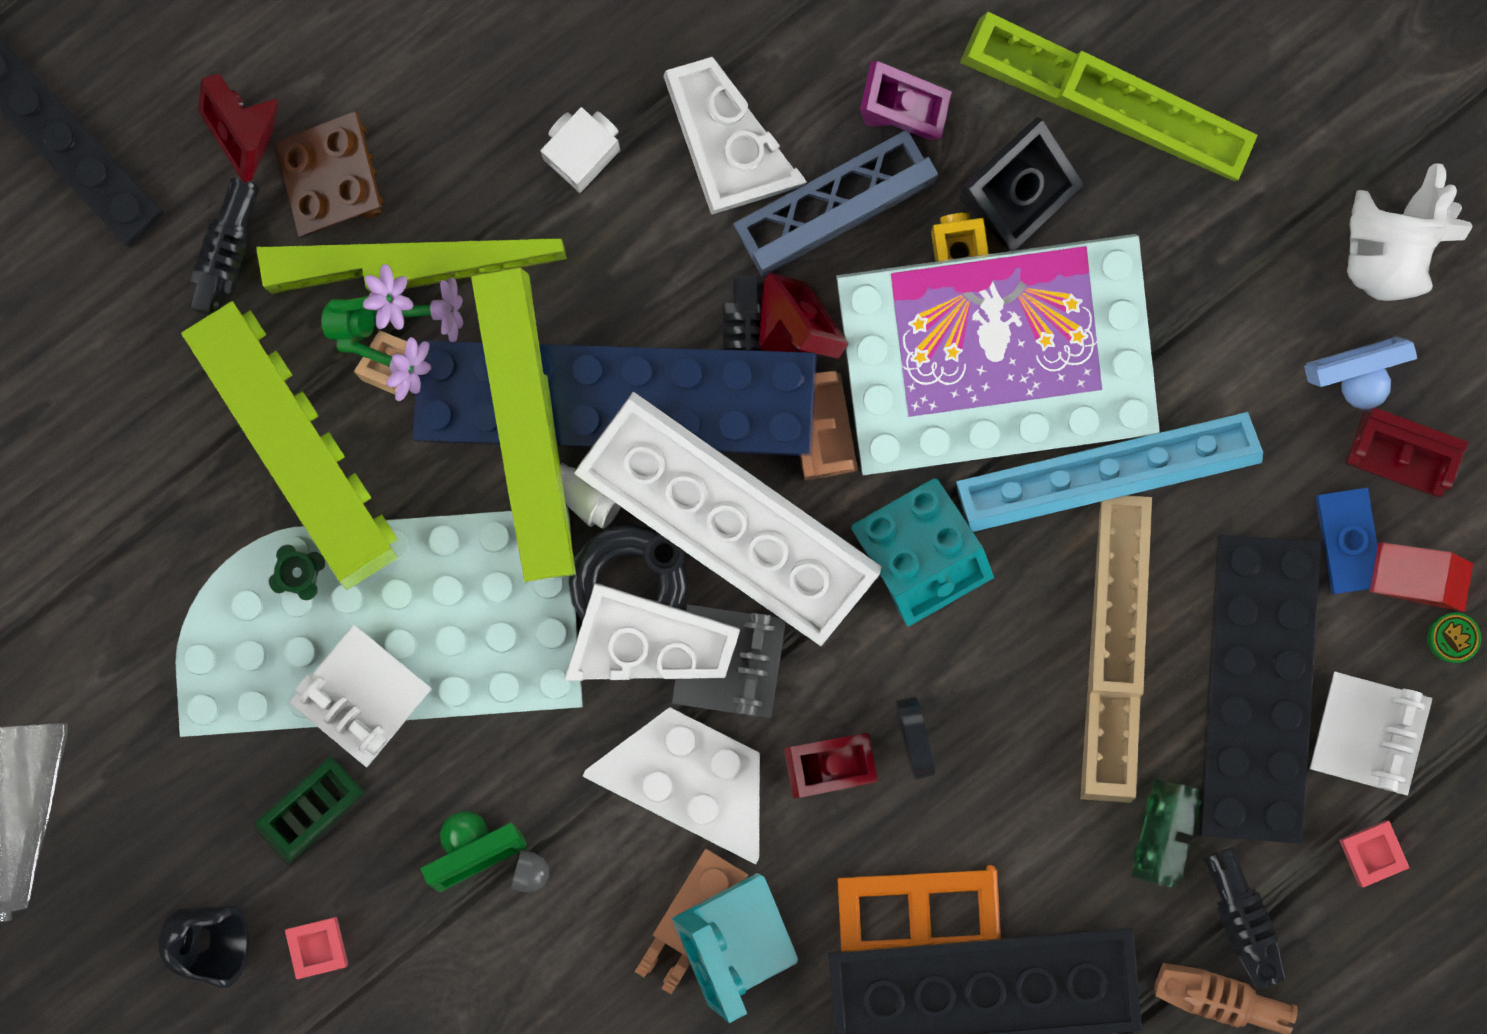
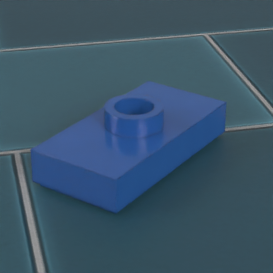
M1368 488L1315 496L1331 595L1370 589L1378 544Z

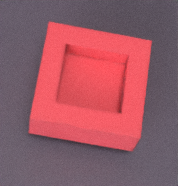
M1384 820L1339 839L1359 887H1366L1409 868L1390 821Z
M337 917L285 930L296 980L348 966Z

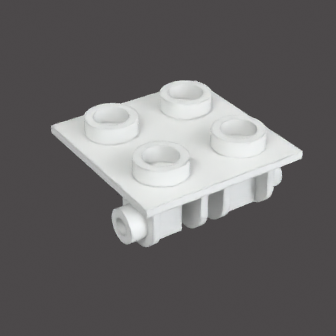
M354 624L311 676L307 675L295 689L296 695L289 703L365 767H368L432 688Z
M1334 672L1309 769L1408 796L1433 698L1423 696V693L1417 691L1401 690Z

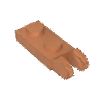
M705 848L653 933L655 939L635 972L642 977L650 973L658 961L660 951L666 943L682 953L676 965L671 967L663 980L664 985L661 988L672 994L689 967L690 962L671 918L747 879L749 874Z

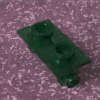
M1155 779L1152 792L1149 794L1145 804L1146 818L1141 839L1134 849V868L1131 877L1172 888L1176 887L1177 879L1183 880L1190 845L1175 841L1177 831L1193 835L1201 805V800H1197L1198 789Z

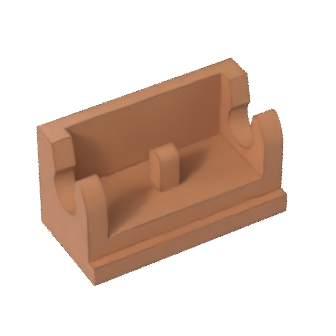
M837 371L816 374L812 456H799L804 481L858 472L842 376Z

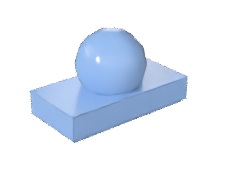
M1396 336L1308 362L1304 368L1308 383L1323 387L1342 381L1341 391L1346 401L1355 408L1365 410L1381 405L1390 393L1391 379L1385 368L1415 360L1417 355L1412 341Z

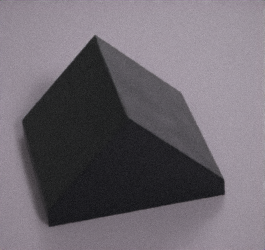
M1036 117L963 186L959 199L978 219L983 218L984 225L1007 249L1015 251L1084 184L1043 120Z

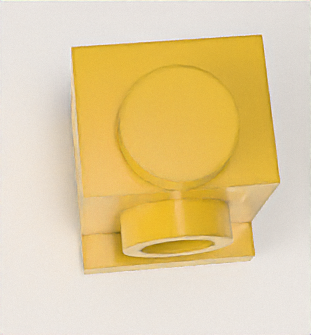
M956 213L941 217V224L933 225L931 236L935 262L953 259L950 255V249L955 245L964 246L968 251V257L988 254L983 218L971 220L970 213Z

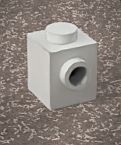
M581 107L573 116L567 112L557 120L548 133L552 139L540 151L544 161L581 193L620 151L618 140L614 137L619 131L600 112L596 111L591 116Z

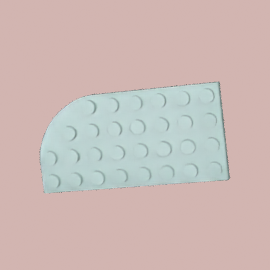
M566 507V509H567V516H568V523H569V530H570V537H571L570 513H569V508ZM512 511L386 520L398 538L396 542L390 545L398 557L396 560L349 590L343 587L325 560V568L319 572L316 581L318 594L313 599L305 601L300 599L298 594L288 591L278 594L270 588L269 578L274 574V567L278 560L276 552L283 545H292L296 551L306 554L314 551L321 554L304 526L287 528L268 534L243 547L227 559L201 588L187 613L177 643L175 661L180 737L317 727L289 702L296 695L295 689L307 675L311 676L354 624L432 688L407 720L583 707L581 681H564L578 638L577 613L571 603L569 576L524 582ZM295 568L292 574L294 577H300L302 571L300 568Z

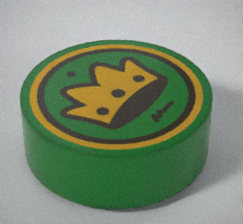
M1448 613L1439 616L1431 623L1427 632V643L1432 654L1439 660L1446 663H1461L1471 659L1477 653L1481 644V632L1477 623L1471 617L1462 613Z

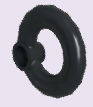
M633 524L609 527L588 539L574 558L576 575H571L568 579L571 603L581 621L583 622L594 584L599 582L603 568L612 559L629 554L642 557L646 560L647 565L656 572L658 590L653 601L683 610L688 592L686 565L683 562L684 550L657 531ZM661 543H667L674 549L672 558L667 561L657 559L654 554L655 548Z

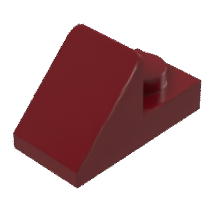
M220 73L202 78L198 112L241 181L245 183L253 180L275 129L278 100L273 99L244 108L240 95L237 91L229 89Z
M769 272L764 280L759 337L760 348L771 352L815 353L816 355L821 354L839 359L849 343L808 283Z
M869 732L784 748L793 799L878 782Z

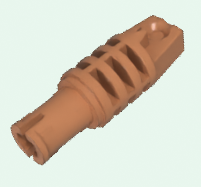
M1163 963L1154 986L1156 997L1191 1014L1213 1019L1223 1024L1226 1023L1236 1028L1244 1027L1249 1023L1281 1034H1291L1293 1027L1288 1025V1023L1295 1024L1297 1018V1005L1287 1004L1256 994L1255 988L1251 987L1249 983L1240 982L1230 977L1227 978L1204 969Z

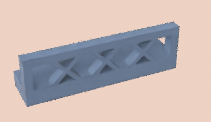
M903 131L733 223L761 277H764L769 272L771 273L932 186L936 182L938 173L930 158L924 159L910 133ZM903 146L913 165L894 176L879 173L884 155ZM877 160L874 171L862 168ZM851 173L872 179L868 190L850 200L836 196L841 179ZM834 183L831 195L820 192L823 188ZM812 197L828 202L826 212L807 223L793 220L799 201ZM790 207L787 218L775 215ZM764 220L785 226L782 237L761 248H758L748 230Z

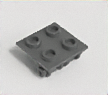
M687 604V612L738 627L740 632L725 678L675 679L672 704L771 718L785 621L770 615L749 614Z

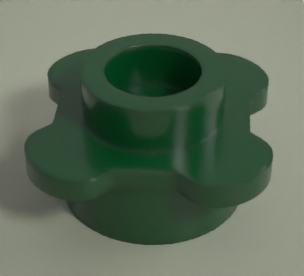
M292 545L281 546L276 552L278 560L274 567V574L269 578L270 588L278 594L285 591L298 594L299 598L305 601L313 599L318 594V587L316 585L318 574L325 568L324 557L315 551L309 554L298 552ZM295 568L301 569L302 574L300 577L293 576L292 572Z

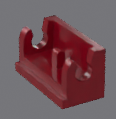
M1373 407L1362 414L1345 464L1441 498L1445 489H1451L1469 442Z

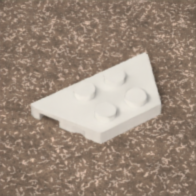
M670 707L587 768L583 774V777L754 864L759 859L760 753Z

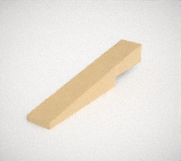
M1126 495L1100 501L1080 799L1131 803L1136 798L1140 697L1143 695L1152 497Z

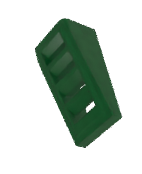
M330 756L254 822V828L288 865L360 799L365 792ZM325 776L343 793L344 797L338 802L320 783ZM310 790L329 809L324 815H321L305 797ZM295 804L313 823L308 829L289 811ZM280 818L297 836L292 843L274 826Z

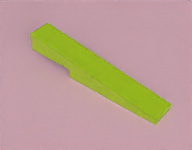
M986 12L979 18L960 61L961 64L1232 181L1239 180L1258 136L1084 51L1076 54L990 12Z
M562 239L256 247L263 287L271 294L364 277L365 281L366 275H373L380 279V269L384 264L391 268L393 279L400 276L407 278L405 289L440 283L443 280L448 281L449 278L456 280L567 259ZM365 281V287L371 293V290L369 289Z
M515 268L471 276L524 582L576 575L548 377L543 373L529 274L522 268Z

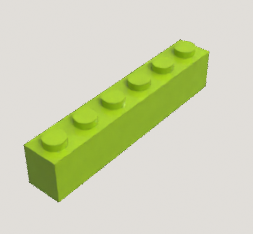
M231 301L181 333L343 587L349 590L396 560L398 557L390 545L396 542L398 538L382 514L373 519L363 503L370 500L371 496L356 473L346 478L337 464L338 461L345 458L344 454L329 432L321 437L311 423L312 420L319 417L303 391L295 396L290 391L285 380L293 375L277 350L267 355L258 340L265 337L266 333L251 310L242 315L234 302Z

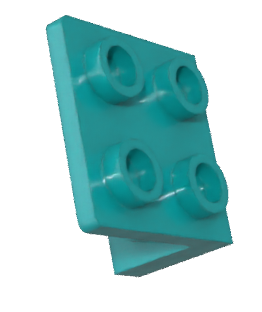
M938 479L926 482L854 523L851 527L867 556L882 566L880 577L887 586L898 613L907 627L994 578L982 545Z
M759 873L671 918L708 1006L729 1023L747 1014L740 997L746 993V990L789 968L798 961L766 879Z

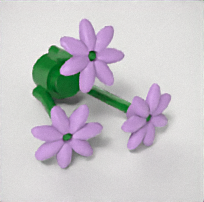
M384 264L380 269V279L373 275H366L365 277L366 284L371 290L369 296L348 300L331 299L323 310L321 322L324 335L327 339L337 341V350L339 352L355 353L390 367V371L393 374L388 378L386 385L389 387L397 386L395 399L401 401L408 394L409 390L414 394L420 392L421 382L418 375L427 374L431 370V365L424 361L429 351V343L422 342L418 346L416 340L410 337L405 347V354L395 353L391 356L358 342L364 337L371 335L374 329L375 318L378 329L386 327L390 320L394 327L399 330L404 326V317L432 316L433 320H442L441 333L443 335L448 334L449 341L455 342L458 337V329L463 326V319L457 311L462 306L463 299L460 295H457L458 287L456 280L449 278L448 282L443 280L440 283L443 300H433L431 305H413L409 298L400 295L406 288L407 278L400 276L393 279L391 268Z

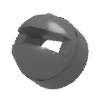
M521 850L511 889L525 893L538 891L545 886L549 879V866L540 855Z

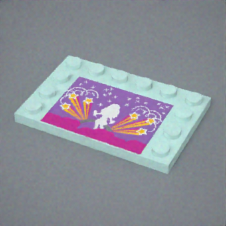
M1136 234L836 275L843 334L849 343L846 347V357L862 475L1160 433L1139 236Z

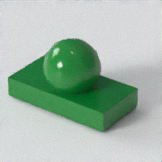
M462 811L452 814L444 821L441 827L440 842L447 855L420 869L426 883L437 892H442L510 858L521 850H525L527 844L521 831L512 822L489 833L488 826L481 816L474 812Z

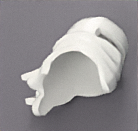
M1436 163L1429 167L1422 187L1412 197L1405 208L1404 214L1379 210L1368 191L1358 190L1356 192L1349 224L1351 235L1347 272L1354 285L1363 289L1371 297L1377 300L1393 301L1429 293L1433 285L1428 271L1432 254L1440 241L1465 240L1473 226L1470 222L1456 219L1462 207L1459 203L1453 202L1457 193L1456 187L1451 184L1444 187L1446 170L1443 164Z

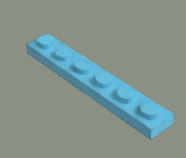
M1245 412L956 481L957 492L966 522L972 532L1260 464L1263 460V450L1249 413Z

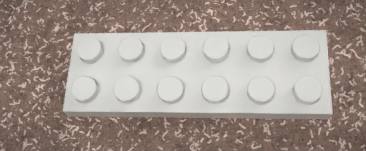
M632 392L574 473L820 646L823 645L880 575L882 566L635 392Z

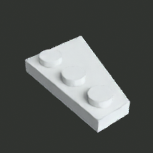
M713 57L665 71L664 79L711 215L800 188L807 183L797 168L793 169L778 149L780 145L769 131L766 133L747 108L749 104Z
M595 583L564 681H583V679L630 680L632 678H725L740 628Z

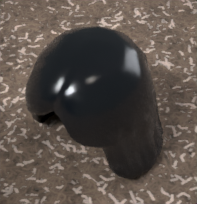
M235 905L191 907L178 909L164 921L158 937L159 954L162 962L167 969L178 976L206 982L219 988H229L237 982L246 966L249 931L248 923L245 920V912ZM203 926L210 932V944L208 950L198 954L201 927Z

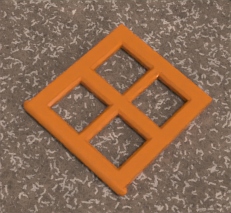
M988 865L986 870L837 878L841 951L1001 938L997 870L993 865ZM978 891L980 935L931 937L929 893ZM908 894L910 939L861 941L859 897Z

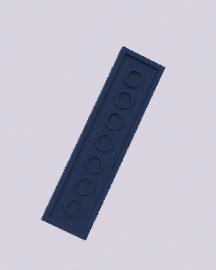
M418 341V346L422 342L429 343V351L424 361L431 365V370L427 374L418 375L421 387L420 392L415 394L413 440L417 442L500 445L483 343ZM539 344L543 373L548 377L557 447L592 448L632 392H635L720 453L812 456L817 355L815 353Z

